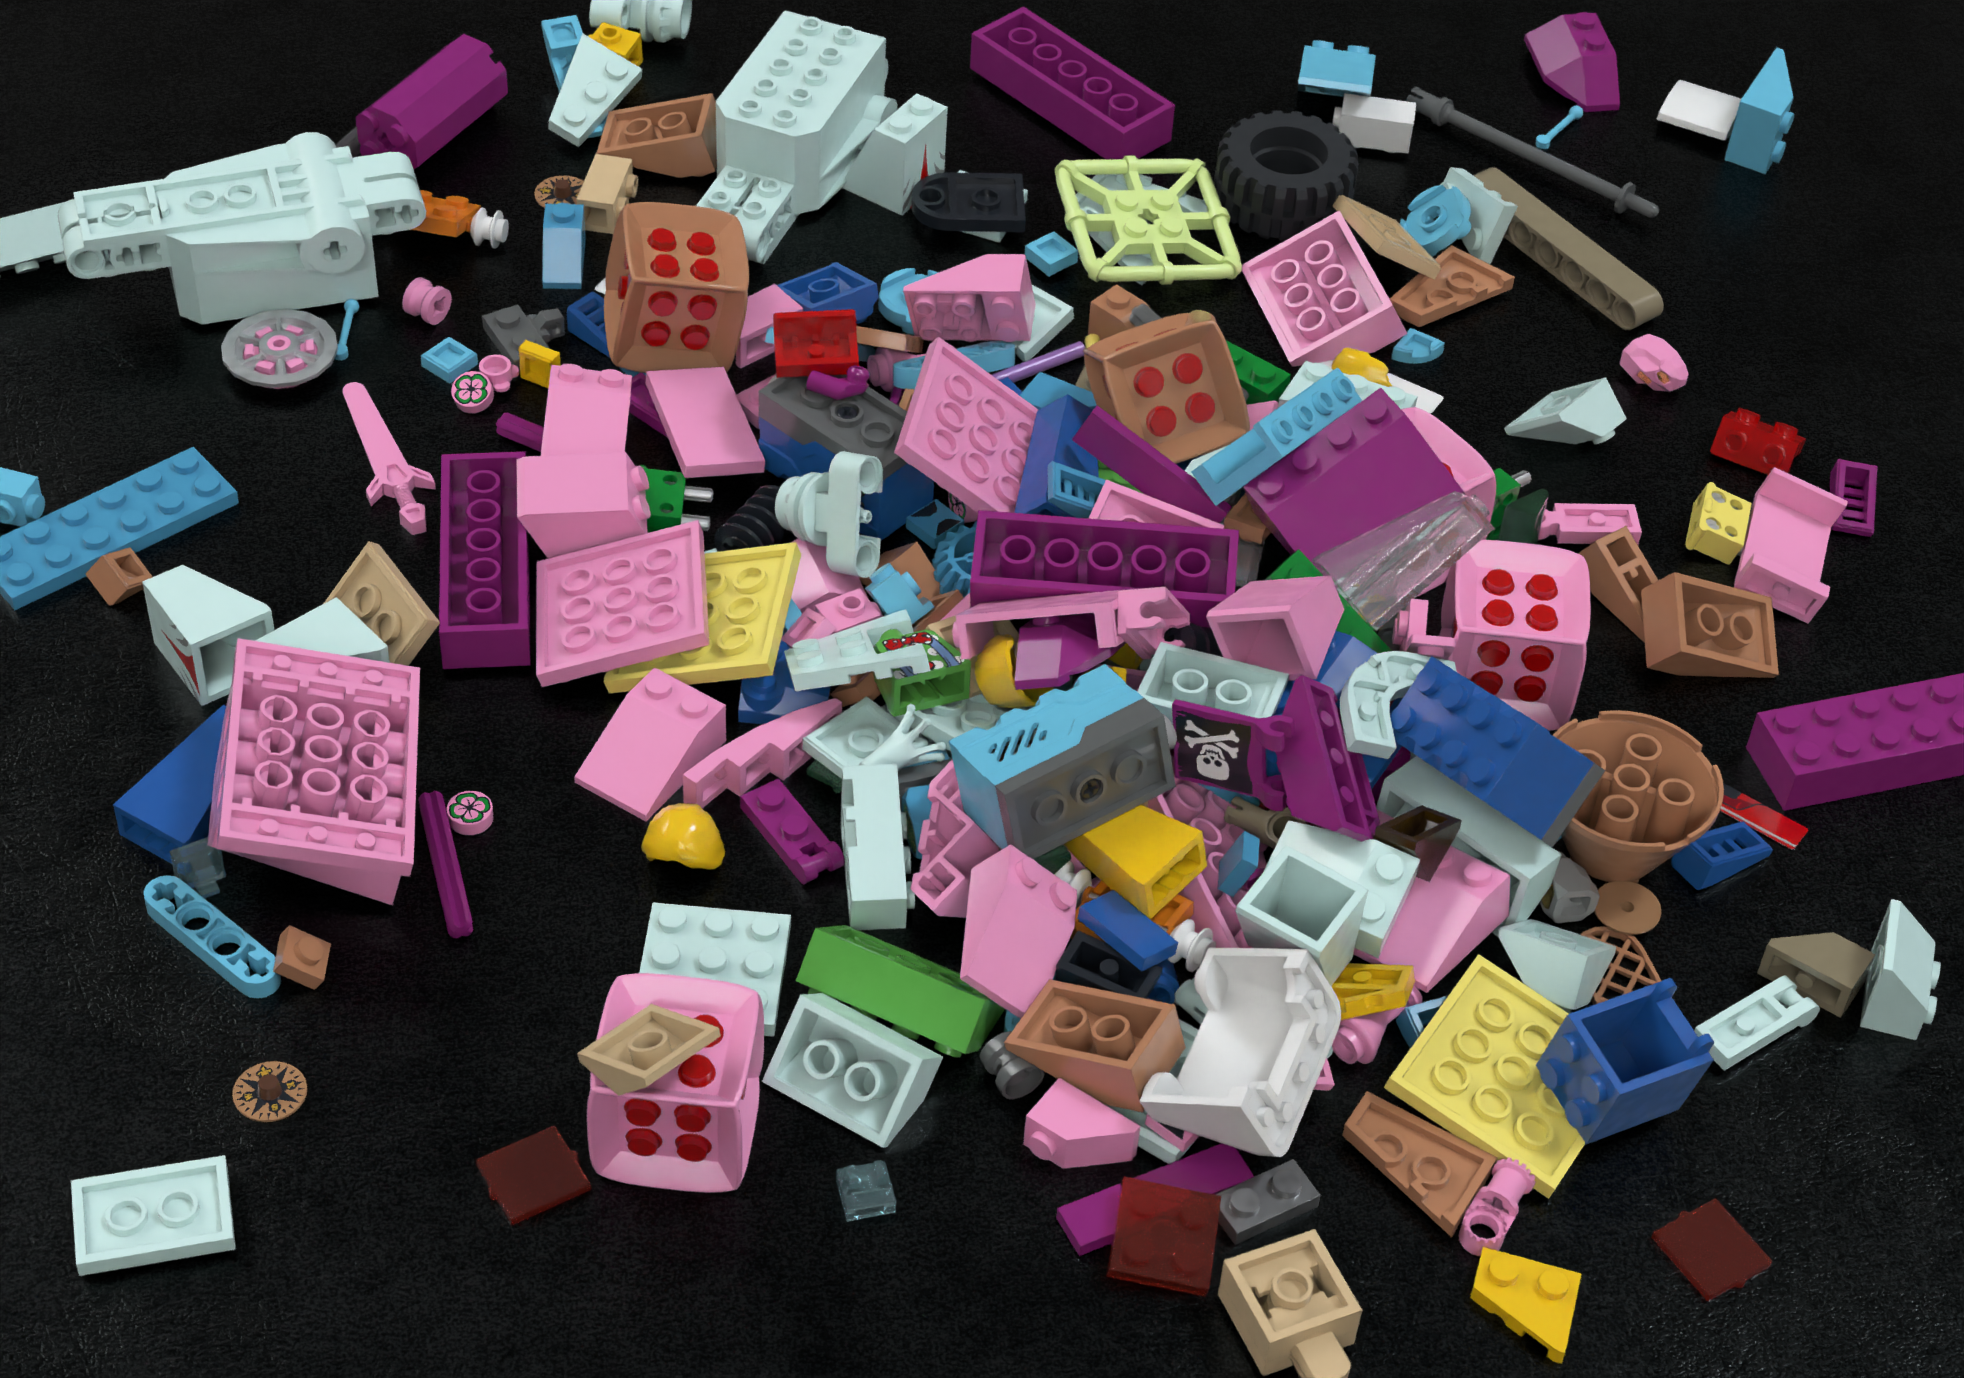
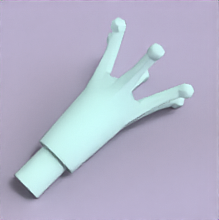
M909 704L907 705V712L888 740L860 762L859 765L897 764L898 771L906 766L933 760L942 762L945 759L943 753H926L937 750L944 751L946 744L939 742L929 745V742L924 739L916 744L912 743L925 728L931 725L932 721L928 717L924 718L914 730L907 734L914 721L912 715L916 709L915 705Z

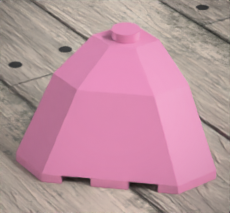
M952 759L929 785L927 798L932 802L929 819L923 820L918 851L922 854L920 872L913 874L910 890L937 916L966 918L971 868L1002 849L964 812ZM1064 844L1034 859L1048 871L1053 866H1059L1066 860L1073 863L1074 874H1077L1082 869H1086Z

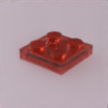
M1124 1176L1120 1184L1107 1277L1206 1296L1210 1286L1221 1196Z

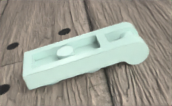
M1784 975L1695 1027L1694 1031L1698 1037L1706 1033L1712 1037L1715 1043L1710 1049L1709 1054L1723 1070H1726L1797 1026L1804 1027L1808 1025L1818 1015L1820 1007L1810 997L1803 998L1797 993L1796 984Z

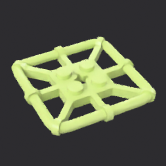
M1125 155L1123 159L1063 160L1055 167L1056 184L1066 212L1064 221L1067 229L1072 231L1081 262L1088 272V278L1093 281H1159L1161 285H1168L1176 280L1234 279L1242 271L1240 255L1229 227V213L1221 205L1212 177L1205 168V162L1198 158L1194 161L1189 159H1137L1134 155ZM1123 174L1128 190H1109L1085 175ZM1139 174H1183L1169 190H1144ZM1197 181L1208 212L1183 213L1178 199ZM1074 190L1103 206L1105 214H1086L1085 211L1080 209ZM1146 220L1151 221L1153 224H1147ZM1214 229L1224 256L1193 239L1189 230ZM1111 231L1115 245L1102 258L1096 259L1088 232ZM1184 253L1202 265H1173L1172 262L1168 261L1166 254ZM1150 254L1154 266L1114 265L1124 255Z

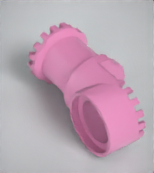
M1507 1158V1160H1497L1493 1166V1178L1488 1186L1481 1187L1465 1212L1459 1231V1241L1469 1253L1480 1257L1483 1247L1497 1251L1501 1249L1504 1237L1519 1212L1518 1202L1523 1194L1530 1193L1535 1185V1176L1529 1175L1531 1171L1530 1169H1525L1526 1164L1523 1163L1520 1166L1518 1164L1519 1160L1515 1159L1512 1162V1158ZM1474 1224L1487 1225L1493 1229L1496 1236L1489 1239L1477 1237L1471 1231L1470 1226Z

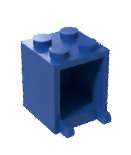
M1672 978L1567 1014L1537 1062L1536 1066L1543 1083L1552 1090L1565 1110L1568 1122L1573 1128L1577 1129L1586 1144L1679 1110L1713 1062L1709 1051L1715 1042L1708 1033L1698 1037L1672 999V995L1677 989Z

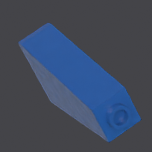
M1068 394L1043 407L1036 413L1014 513L1073 517L1048 501V464L1052 461L1099 477L1098 459L1072 440L1093 410ZM1061 482V492H1064V483ZM1072 489V496H1075L1074 489Z
M222 705L113 804L121 836L189 874L197 867L209 847L208 834L213 782L226 710L225 705Z

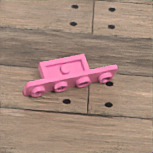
M1410 599L1405 611L1399 610L1398 619L1395 618L1392 644L1400 645L1399 651L1447 660L1456 647V638L1426 635L1429 600Z

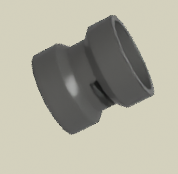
M1009 1031L994 1037L983 1047L980 1053V1061L987 1072L997 1076L995 1082L1001 1094L1007 1099H1017L1037 1088L1045 1074L1043 1070L1006 1050L1004 1042L1012 1032Z

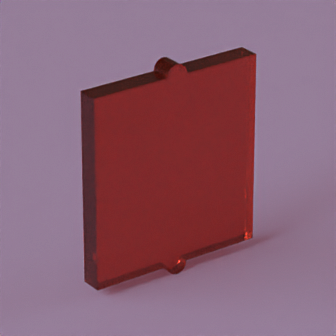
M555 1125L476 1160L477 1167L489 1186V1197L497 1199L511 1225L591 1190L589 1180L577 1163V1152L574 1150L570 1151Z
M1716 1198L1689 1213L1686 1211L1680 1212L1677 1220L1654 1231L1652 1239L1707 1301L1735 1286L1743 1288L1747 1279L1769 1268L1772 1260Z

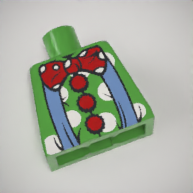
M890 629L884 632L879 641L874 645L875 653L880 654L922 643L927 654L930 671L914 674L912 666L892 669L893 677L876 679L874 675V680L891 715L895 717L906 714L907 705L909 704L915 705V711H920L969 699L971 661L969 659H961V653L932 630H922L903 635L897 629Z

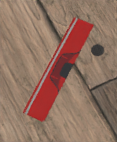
M1723 783L1724 795L1720 809L1721 812L1740 822H1745L1749 827L1790 849H1794L1808 832V828Z

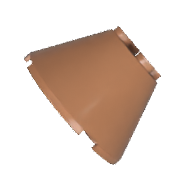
M1621 710L1601 711L1598 718L1579 723L1575 718L1560 727L1553 734L1554 737L1605 770L1561 834L1571 860L1583 867L1588 875L1606 882L1631 881L1638 883L1640 878L1704 835L1716 821L1724 795L1720 770L1717 765L1712 766L1701 752L1703 745L1678 726L1663 719L1638 712Z

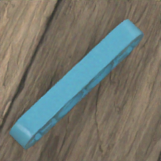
M989 341L957 348L959 352L988 373L1015 365V345L1010 342ZM925 356L894 363L893 385L903 389H915Z
M166 875L157 877L146 885L143 893L149 916L241 993L250 998H264L273 994L279 988L281 976L273 972L276 957L184 881L175 876ZM175 898L176 907L178 908L176 911L174 904L169 901L170 899ZM200 917L209 920V923L199 930H189L184 927L193 918ZM231 942L240 946L231 955L215 953V949L223 943ZM248 961H249L250 968H251L255 973H257V974L252 975L251 977H250V973H249V967H248V965H247Z

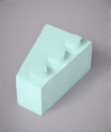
M897 764L842 766L841 834L845 858L844 866L850 927L856 930L906 928L907 909H915V894L910 890L912 881L906 882L905 874H911V854L909 846L903 847V839H907L906 812H901Z

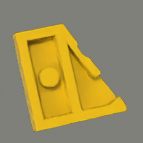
M1348 963L1331 986L1340 1002L1341 1020L1406 1007L1415 983L1413 965Z
M1483 1247L1471 1299L1489 1313L1500 1316L1504 1320L1505 1325L1522 1337L1527 1332L1549 1349L1547 1353L1548 1358L1562 1364L1581 1273Z

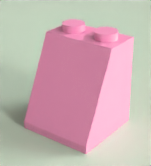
M626 452L528 456L517 459V518L548 559L647 533V519L651 517V512L646 501L645 490L649 489V481L644 469L641 466L636 467Z
M1332 576L1250 581L1209 610L1206 618L1224 658L1288 673V681H1294L1301 675L1317 679L1343 614L1344 607Z

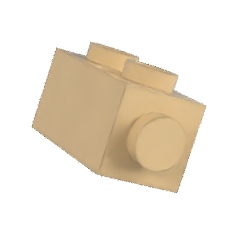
M595 154L576 199L577 204L584 205L585 230L608 234L614 233L622 208L629 204V198H634L637 193L638 176L633 175L632 159Z

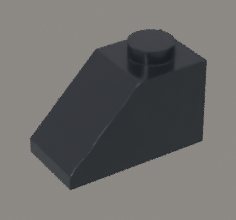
M1077 931L1056 965V981L1147 999L1160 978L1163 968L1154 965L1144 971H1140L1108 943Z

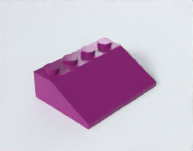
M1382 388L1376 390L1243 486L1254 513L1290 555L1300 549L1323 576H1332L1336 588L1465 495L1462 488L1407 415Z

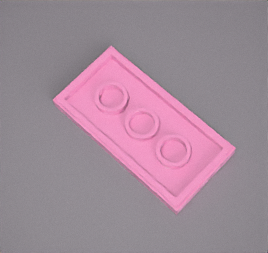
M724 367L646 371V386L684 478L764 472L765 459Z

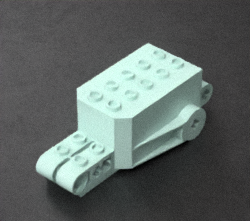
M784 10L716 100L717 178L696 206L725 211L738 218L744 232L748 260L765 264L800 213L820 209L845 186L847 180L844 177L873 130L897 111L895 99L884 97L885 81L888 74V61L885 59L886 38L858 31L849 26H840L822 21L816 17H807Z
M305 132L296 135L284 144H277L174 171L165 179L73 192L75 199L66 201L58 210L59 228L66 264L70 273L82 279H92L169 267L179 315L200 324L247 318L263 311L297 310L342 303L348 299L361 300L379 297L372 235L392 234L398 231L410 230L422 224L426 218V208L412 163L405 154L387 152L352 158L349 146L336 148L335 143L328 136L316 132Z

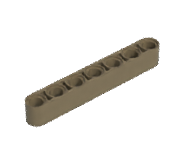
M1490 167L1473 175L1483 182L1486 189L1501 194L1503 201L1512 202L1518 206L1504 237L1624 330H1632L1661 315L1664 306L1660 293L1652 285L1495 167Z

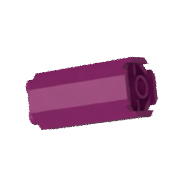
M465 34L461 35L356 116L361 156L400 152L410 159L414 170L507 95L506 69L500 61L495 64L489 57L493 51L488 44Z

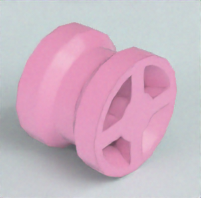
M419 277L414 279L406 288L402 301L403 309L412 316L421 315L423 321L436 325L445 318L450 309L451 293L448 289L441 286L433 287L430 281Z

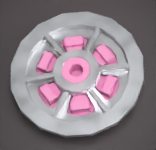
M290 309L263 311L241 320L228 331L221 345L223 364L234 377L251 385L274 389L295 387L318 377L332 365L338 352L336 333L325 320L308 312Z

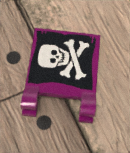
M1175 699L1172 703L1173 726L1177 735L1174 747L1175 778L1253 796L1261 800L1268 809L1284 811L1287 795L1282 775L1266 777V749L1275 752L1283 751L1285 748V737L1292 738L1294 735V719L1283 715L1255 718Z

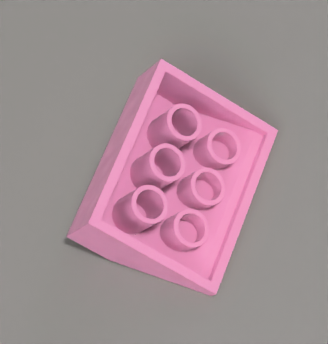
M1340 210L1242 264V272L1292 367L1301 366L1305 361L1318 363L1334 360L1342 349L1347 347L1374 353L1408 334Z
M1377 810L1380 819L1379 825L1394 819ZM1450 846L1430 882L1416 877L1379 958L1354 948L1353 954L1371 964L1413 965L1414 986L1426 993L1429 992L1509 916L1510 875Z

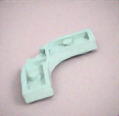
M1389 651L1375 654L1367 662L1358 668L1356 667L1346 681L1340 697V713L1347 751L1389 759L1396 749L1390 718V701L1405 696L1419 672L1431 658L1430 656L1404 651ZM1436 658L1456 671L1455 662Z

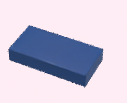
M1115 890L1095 898L1079 908L1077 919L1140 971H1144L1176 955L1178 941Z

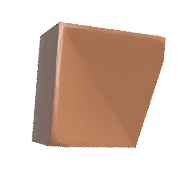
M130 547L102 555L85 573L110 606L144 589L142 582L152 578V575Z

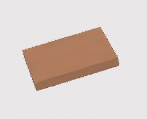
M856 326L857 343L922 353L924 342L922 337Z

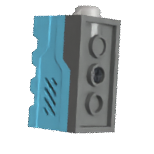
M1106 664L1078 677L1074 687L1068 691L1053 689L1039 696L1035 707L1027 711L1014 708L1000 715L996 726L988 730L976 727L949 740L964 812L1001 849L1011 844L1032 859L1176 787L1170 750L1174 749L1177 741L1173 724L1166 715L1162 714L1135 689L1129 687Z

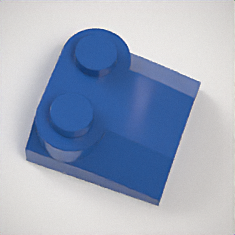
M837 262L777 285L803 307V312L853 309L856 311V324L864 322L873 313V305L879 298L877 283Z
M781 640L773 676L742 679L739 722L766 724L793 711L828 701L831 686L795 691L784 653L790 647Z

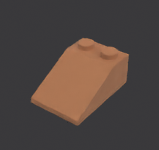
M713 94L609 111L596 154L632 159V167L678 178L689 176L702 177L715 172L717 167L716 102Z
M1676 572L1641 589L1647 668L1679 676L1774 678L1779 675L1772 597Z
M1050 979L1004 1042L1006 1050L1053 1077L1063 1079L1101 1103L1142 1113L1145 1109L1139 1101L1145 1085L1155 1073H1169L1186 1048L1175 1004Z

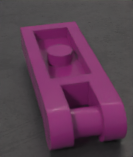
M779 778L740 796V808L802 884L817 879L818 873L825 869L832 872L845 865V858L838 844L834 841H829Z

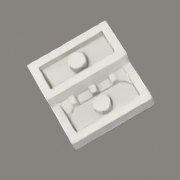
M1679 80L1664 101L1657 120L1725 141L1732 133L1741 99Z

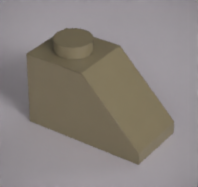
M1834 932L1772 938L1766 946L1757 973L1771 981L1786 975L1796 984V992L1803 998L1810 997L1819 1007L1841 1018L1865 983L1876 954Z

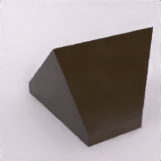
M1421 805L1377 826L1373 840L1380 841L1419 858L1420 863L1416 877L1430 882L1460 830L1462 820Z

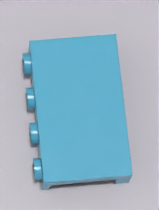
M1336 368L1261 419L1253 426V429L1191 471V473L1214 505L1217 506L1356 406L1362 399L1357 394L1351 380L1344 376L1339 368Z

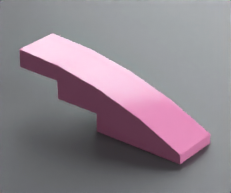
M834 698L793 711L756 727L720 747L683 774L684 803L698 804L703 808L726 788L741 796L770 772L784 781L812 757L802 749L803 738L842 713V702Z

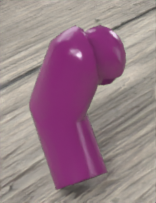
M856 365L848 368L846 378H835L813 370L808 377L806 388L821 395L840 400L863 394L869 387L867 380L870 377L868 369Z

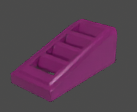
M1837 459L1830 475V493L1847 500L1848 507L1862 509V512L1844 509L1832 525L1831 530L1872 537L1875 519L1877 466ZM1845 484L1861 487V490L1845 487ZM1844 495L1858 497L1861 500L1844 498ZM1843 517L1862 520V523L1843 520Z

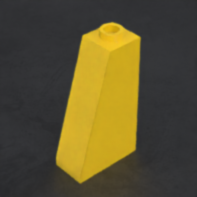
M1139 805L1064 843L1065 847L1082 864L1149 919L1153 918L1207 867L1203 832L1143 805Z

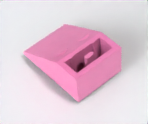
M986 254L908 284L903 288L914 335L922 337L924 340L934 341L938 336L943 340H964L968 342L977 340L1013 342L1030 341L1036 303L1025 254Z

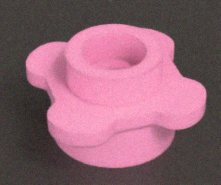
M502 355L486 356L479 363L480 373L489 379L493 390L497 392L509 390L511 380L519 375V368L511 364L510 360Z

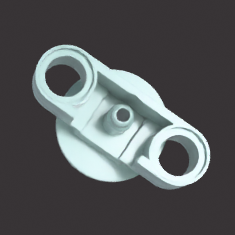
M592 0L589 14L591 27L598 28L604 22L623 29H628L629 27L638 28L644 42H652L654 39L656 42L665 43L672 38L684 39L690 26L692 0Z
M842 451L832 459L829 473L810 472L802 477H791L781 485L777 493L775 514L779 524L784 529L792 531L802 541L826 546L827 565L833 572L868 578L878 567L881 538L860 535L859 530L860 523L868 524L872 520V513L860 507L861 493H882L883 467L880 460L875 456Z

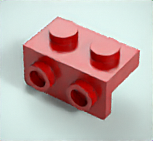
M855 310L781 312L773 314L776 378L809 376L813 370L826 375L847 374L849 367L859 366Z
M1738 408L1737 413L1731 411L1723 416L1710 450L1713 455L1767 475L1770 474L1774 467L1789 473L1794 458L1801 453L1806 438L1797 435V428L1780 422H1776L1774 426L1759 421L1761 417L1759 414L1742 408Z

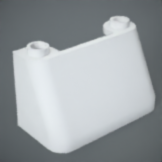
M1208 948L1194 979L1195 989L1208 1010L1178 1078L1176 1079L1171 1073H1155L1145 1085L1139 1102L1154 1121L1259 1156L1281 1157L1286 1154L1291 1145L1341 1022L1340 1002L1308 949Z

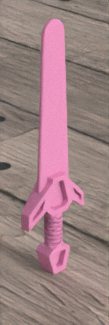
M357 382L346 384L343 387V395L375 474L374 479L366 489L370 505L372 506L383 495L396 498L401 508L399 511L400 524L412 535L426 532L425 505L416 503L411 491L414 487L436 489L431 473L407 464L366 388Z

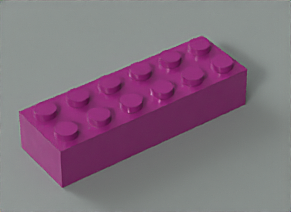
M1021 7L972 33L970 69L1103 158L1123 159L1125 155H1134L1139 159L1171 141L1175 110L1173 103L1025 7Z
M525 452L441 454L439 636L443 669L530 665L529 533L517 518V459L526 457Z
M978 510L970 578V608L981 602L1166 587L1190 613V623L1211 628L1206 618L1208 611L1235 593L1239 530Z
M1964 673L1758 712L1746 749L1784 811L1964 775Z

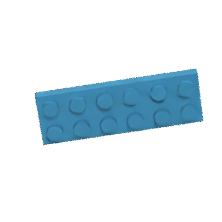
M191 447L0 536V594L14 610H17L86 577L85 573L102 555L129 547L136 553L238 504L237 491L194 447Z

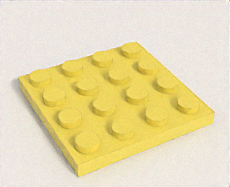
M797 543L705 553L709 645L608 671L603 682L609 694L631 691L654 667L687 685L773 676L801 558Z
M1478 954L1390 1076L1384 1088L1456 1137L1496 1156L1497 1160L1512 1158V1162L1515 1159L1519 1160L1518 1164L1520 1166L1523 1163L1526 1164L1525 1169H1530L1531 1171L1529 1175L1535 1176L1533 1189L1548 1199L1585 1144L1577 1129L1573 1128L1568 1122L1565 1110L1552 1090L1543 1083L1536 1066L1569 1013Z

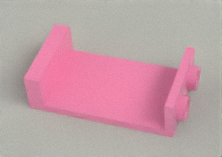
M1774 467L1755 493L1734 588L1772 597L1773 608L1809 623L1829 596L1830 586L1821 583L1820 579L1831 527L1847 507L1848 501Z
M1122 590L981 602L956 615V621L952 629L953 641L955 646L960 648L961 659H970L983 650L984 645L994 637L993 621L1094 613L1098 648L1117 647L1124 642L1118 635V591Z

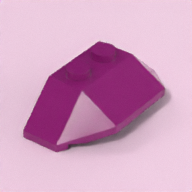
M1580 12L1577 14L1561 15L1525 34L1524 41L1546 84L1564 97L1577 102V106H1580L1584 112L1619 110L1620 99L1616 53L1596 13Z
M1091 613L1032 618L1019 631L1015 690L1059 687L1070 681V675L1085 672L1110 658L1126 642L1124 641L1117 647L1098 648L1095 615Z
M1301 675L1295 679L1282 714L1294 719V735L1292 738L1285 737V748L1282 752H1276L1277 767L1282 775L1287 795L1286 803L1291 815L1361 842L1374 839L1375 829L1379 826L1380 819L1362 754L1347 751L1340 709L1335 704L1338 701L1333 688Z

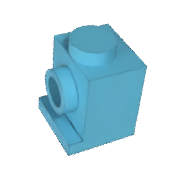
M0 467V522L22 527L39 519L45 508V498L41 494L38 477Z
M890 563L880 567L869 577L872 583L865 589L874 602L878 604L885 616L906 609L913 624L935 608L927 598L922 597L918 599L916 597L922 591L907 571L900 575Z

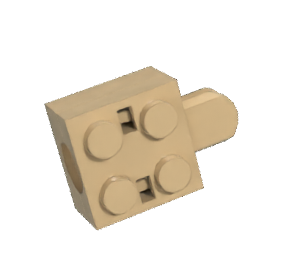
M1315 1229L1224 1260L1218 1295L1263 1376L1294 1366L1300 1378H1348L1351 1362L1343 1347L1354 1344L1362 1309Z

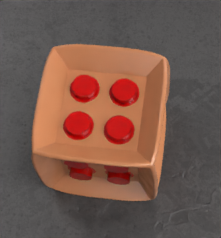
M638 202L625 205L616 222L605 278L604 321L607 347L612 362L618 367L646 373V371L724 367L727 373L736 355L748 303L749 265L744 232L740 221L735 215L728 212L699 206L657 202Z
M1194 310L1190 313L1164 317L1117 333L1083 349L1087 376L1096 405L1175 464L1230 445L1250 431L1247 405L1231 353L1223 333L1216 323L1215 317L1209 312Z

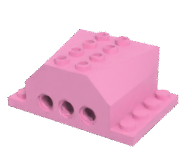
M238 638L234 654L232 684L224 714L214 775L208 845L393 905L401 876L410 877L414 864L420 668Z

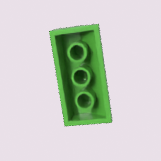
M847 925L815 928L796 982L810 987L808 994L823 993L833 999L848 1003L852 1009L875 1021L877 1017L892 1022V1030L905 1037L918 1039L919 1035L936 1041L934 1045L936 1050L960 1058L962 1053L967 1054L979 1051L1005 1008L962 981L960 973Z

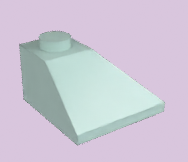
M1605 377L1551 392L1504 429L1507 435L1570 444H1579L1592 440L1594 444H1599L1613 437L1616 434L1614 429L1627 418Z
M1534 919L1500 927L1498 935L1523 984L1567 1013H1570L1571 1009L1575 1010L1589 1004L1616 951V946Z

